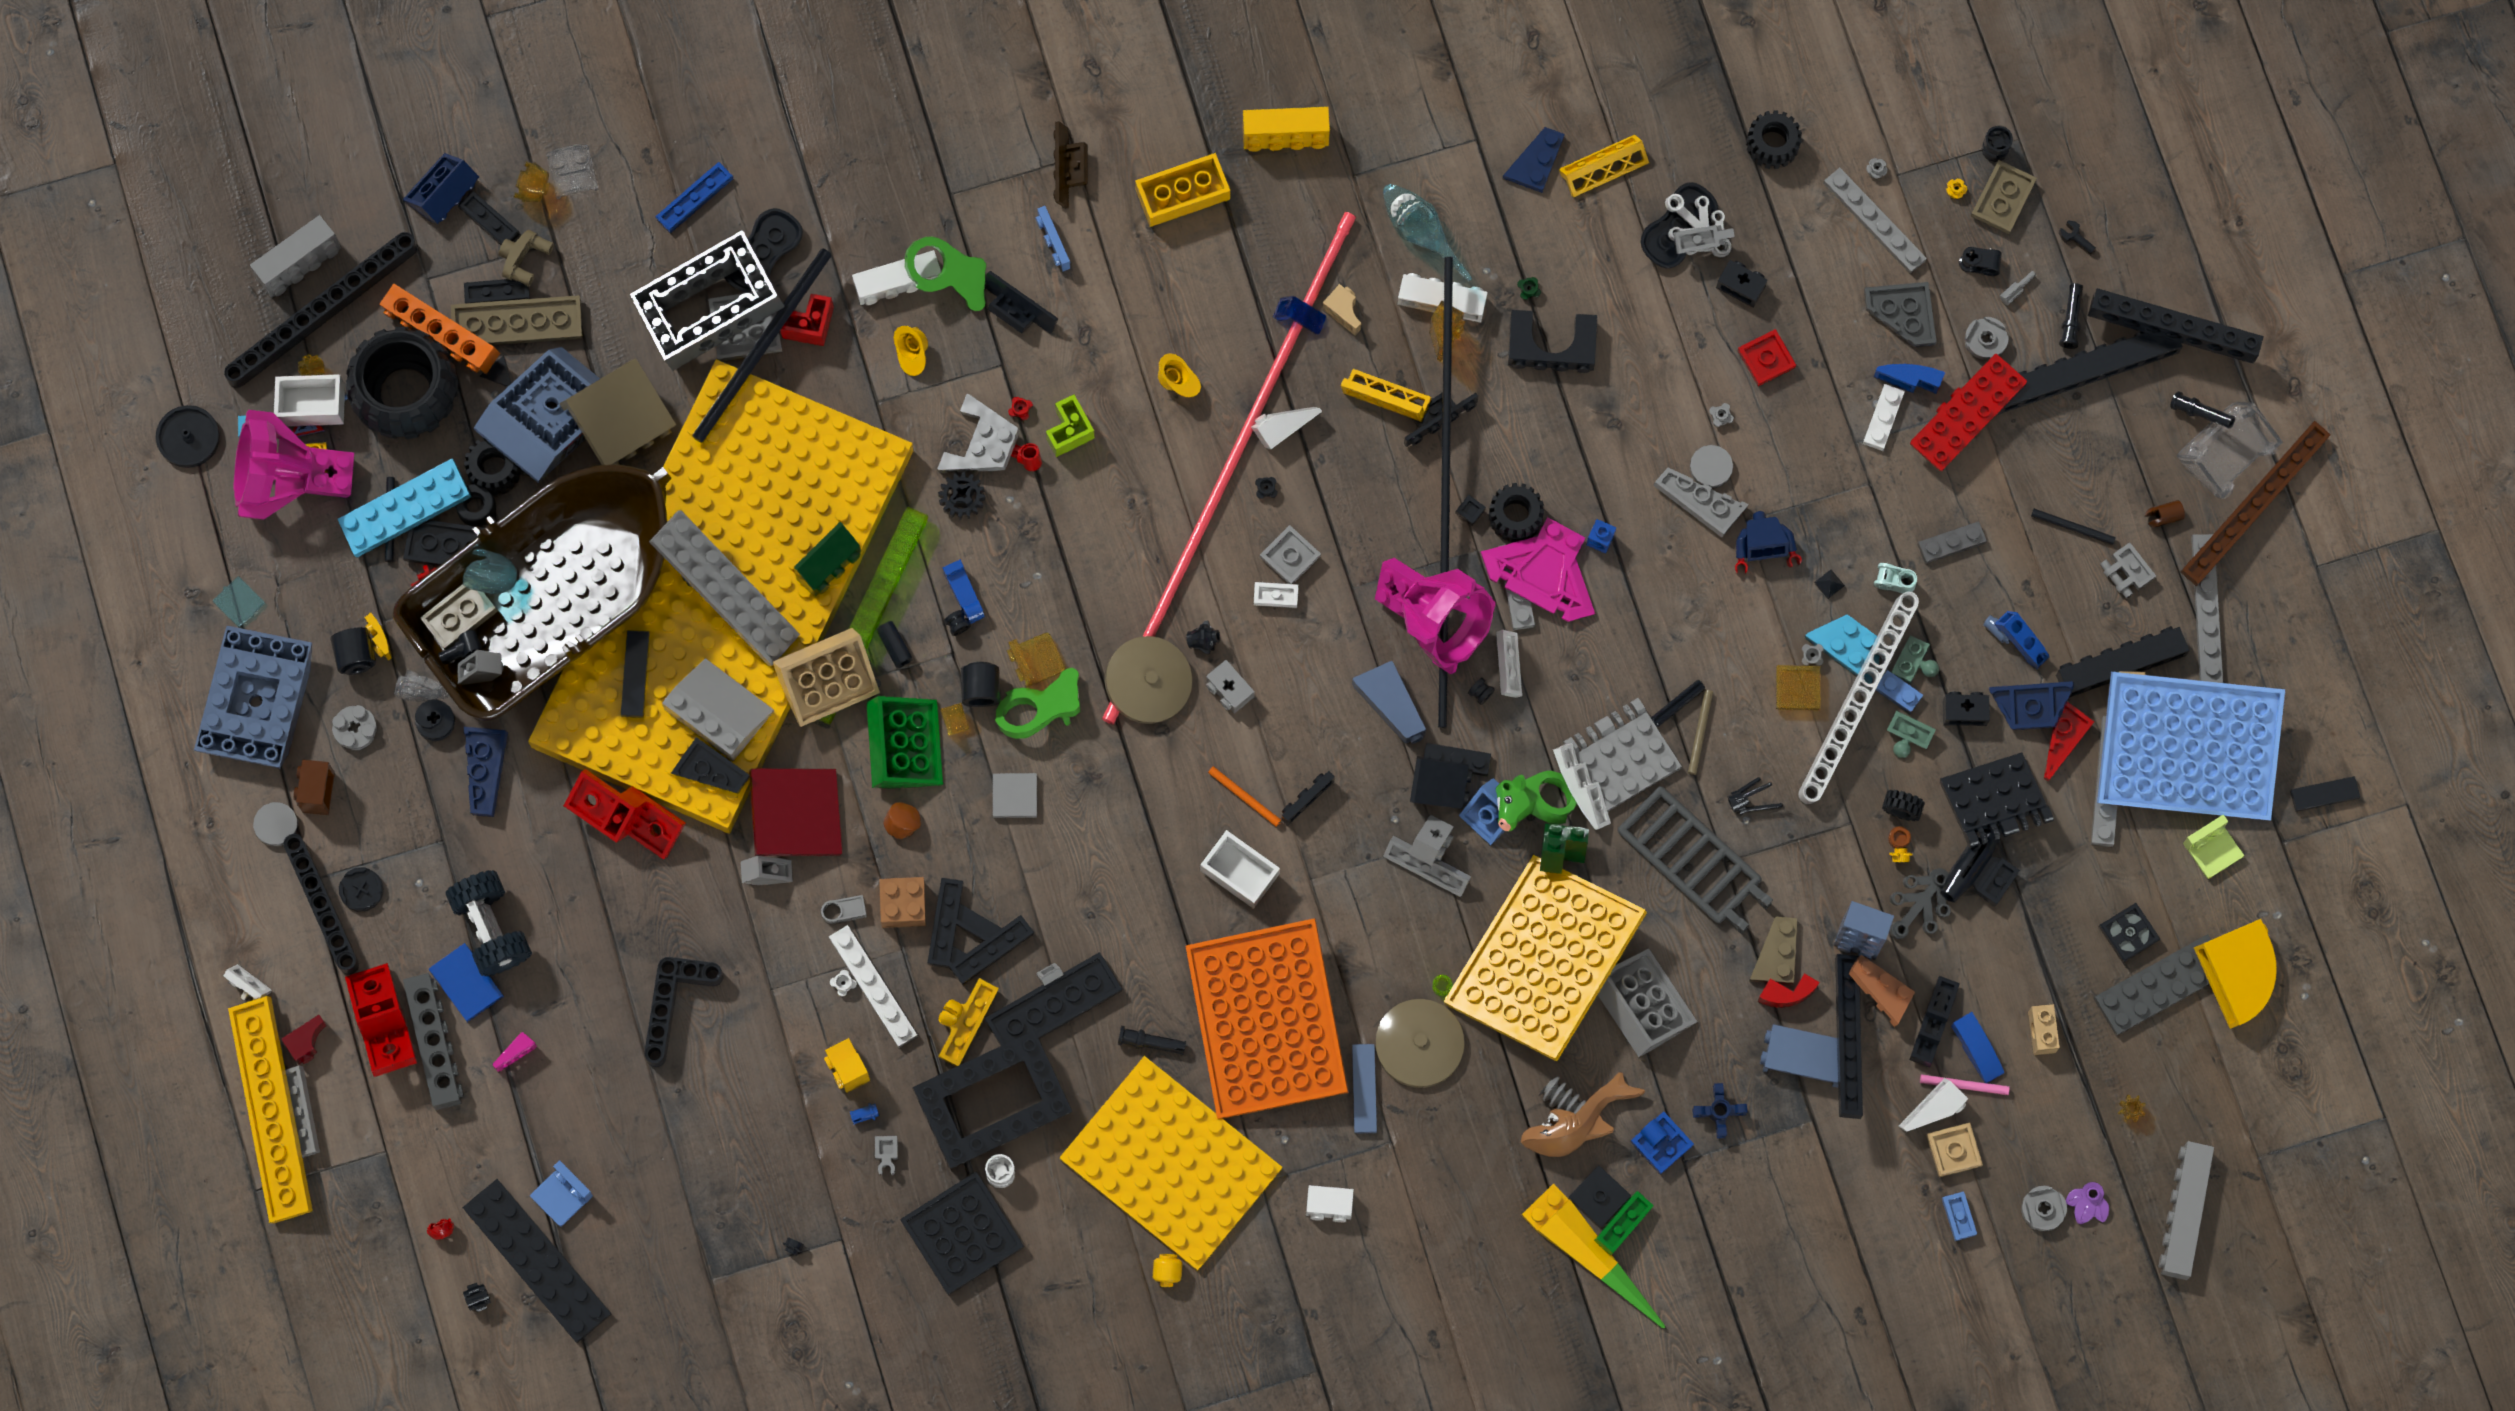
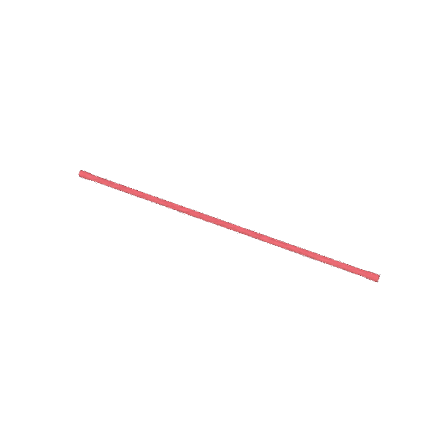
M1349 212L1344 213L1337 227V232L1143 636L1155 637L1253 432L1251 426L1256 424L1255 420L1260 417L1336 256L1352 228L1356 216ZM1111 701L1102 720L1114 725L1120 712L1113 706Z

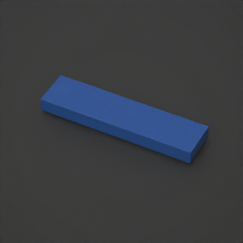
M718 162L656 215V220L671 234L734 179L733 176Z

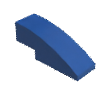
M1889 364L1878 366L1874 377L1911 393H1914L1916 386L1937 394L1945 372L1921 365Z
M1973 1012L1953 1022L1951 1025L1952 1029L1963 1044V1050L1984 1083H1989L2004 1074L2002 1065Z

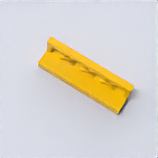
M1634 134L1560 168L1559 172L1561 177L1567 181L1571 196L1574 198L1648 164L1649 160L1642 140ZM1640 151L1641 160L1635 163L1629 161L1633 153ZM1620 160L1623 162L1619 170H1610L1615 161ZM1595 170H1604L1601 178L1597 180L1592 179ZM1580 177L1585 179L1582 187L1575 189L1572 181Z
M1355 369L1352 370L1349 378H1344L1341 383L1342 391L1346 395L1421 422L1432 401L1430 396ZM1356 376L1364 379L1367 385L1354 382ZM1382 385L1386 392L1373 389L1372 387ZM1401 392L1406 399L1398 398L1392 394ZM1420 399L1425 402L1423 406H1420L1418 404L1412 403L1411 401Z

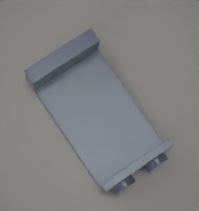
M1774 1024L1771 1030H1766L1764 1043L1768 1044L1767 1051H1762L1760 1064L1764 1065L1763 1072L1772 1069L1832 1082V1086L1838 1088L1837 1038Z

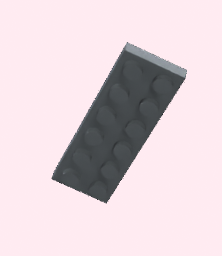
M2208 934L2093 998L2116 1036L2210 985L2194 950V947L2211 940Z

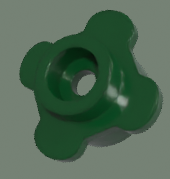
M1531 277L1518 281L1517 286L1521 290L1520 297L1523 300L1541 295V290L1538 289L1537 278Z

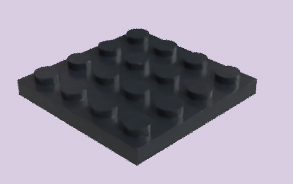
M974 1172L900 1219L947 1295L952 1294L1024 1248V1245L977 1172Z

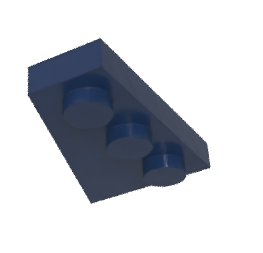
M1544 127L1506 171L1502 179L1543 193L1565 134Z

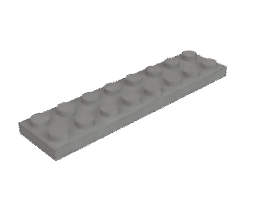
M678 510L649 541L768 666H772L773 661L778 660L800 635L681 510Z

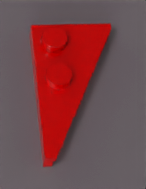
M2068 701L2057 726L2052 729L2044 774L2046 781L2051 779L2094 723L2092 719Z

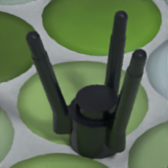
M1760 777L1727 796L1732 811H1739L1740 815L1751 811L1783 807V803L1746 807L1749 804L1748 797L1772 786V783L1769 782L1745 793L1744 791L1761 780Z

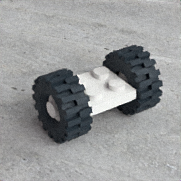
M487 870L484 873L482 871L476 875H470V877L456 882L454 886H450L446 890V897L455 915L468 914L471 922L475 923L477 927L476 935L483 944L475 949L472 956L481 976L486 977L489 975L493 976L496 973H503V971L510 970L531 957L532 951L522 931H515L511 934L506 933L503 936L490 907L494 901H498L505 894L503 885L495 870Z

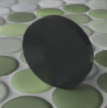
M186 405L172 409L164 415L156 429V444L162 456L169 463L183 468L196 467L207 462L215 454L220 441V432L216 421L210 413L197 406Z

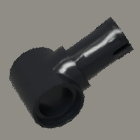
M469 630L463 632L458 636L459 641L453 647L438 653L441 662L447 665L460 657H468L476 650L483 651L476 631Z

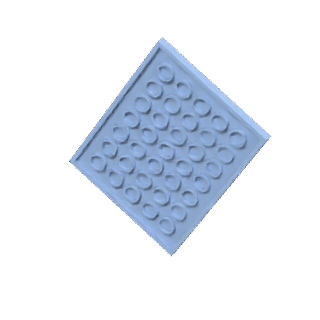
M2111 672L2097 803L2271 820L2285 689Z

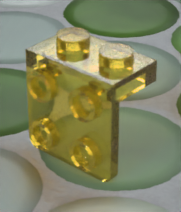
M1049 633L1041 634L1018 644L1017 639L1008 642L1009 649L1006 650L1011 662H1015L1018 668L1015 669L1018 680L1020 682L1023 681L1026 688L1058 675L1065 670L1063 661Z

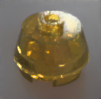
M525 161L524 166L527 168L525 171H520L515 186L519 188L518 193L514 192L513 197L521 200V202H540L543 194L546 195L549 190L550 183L547 182L549 172L536 162Z

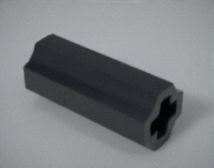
M888 621L876 629L896 668H901L913 660L893 621Z

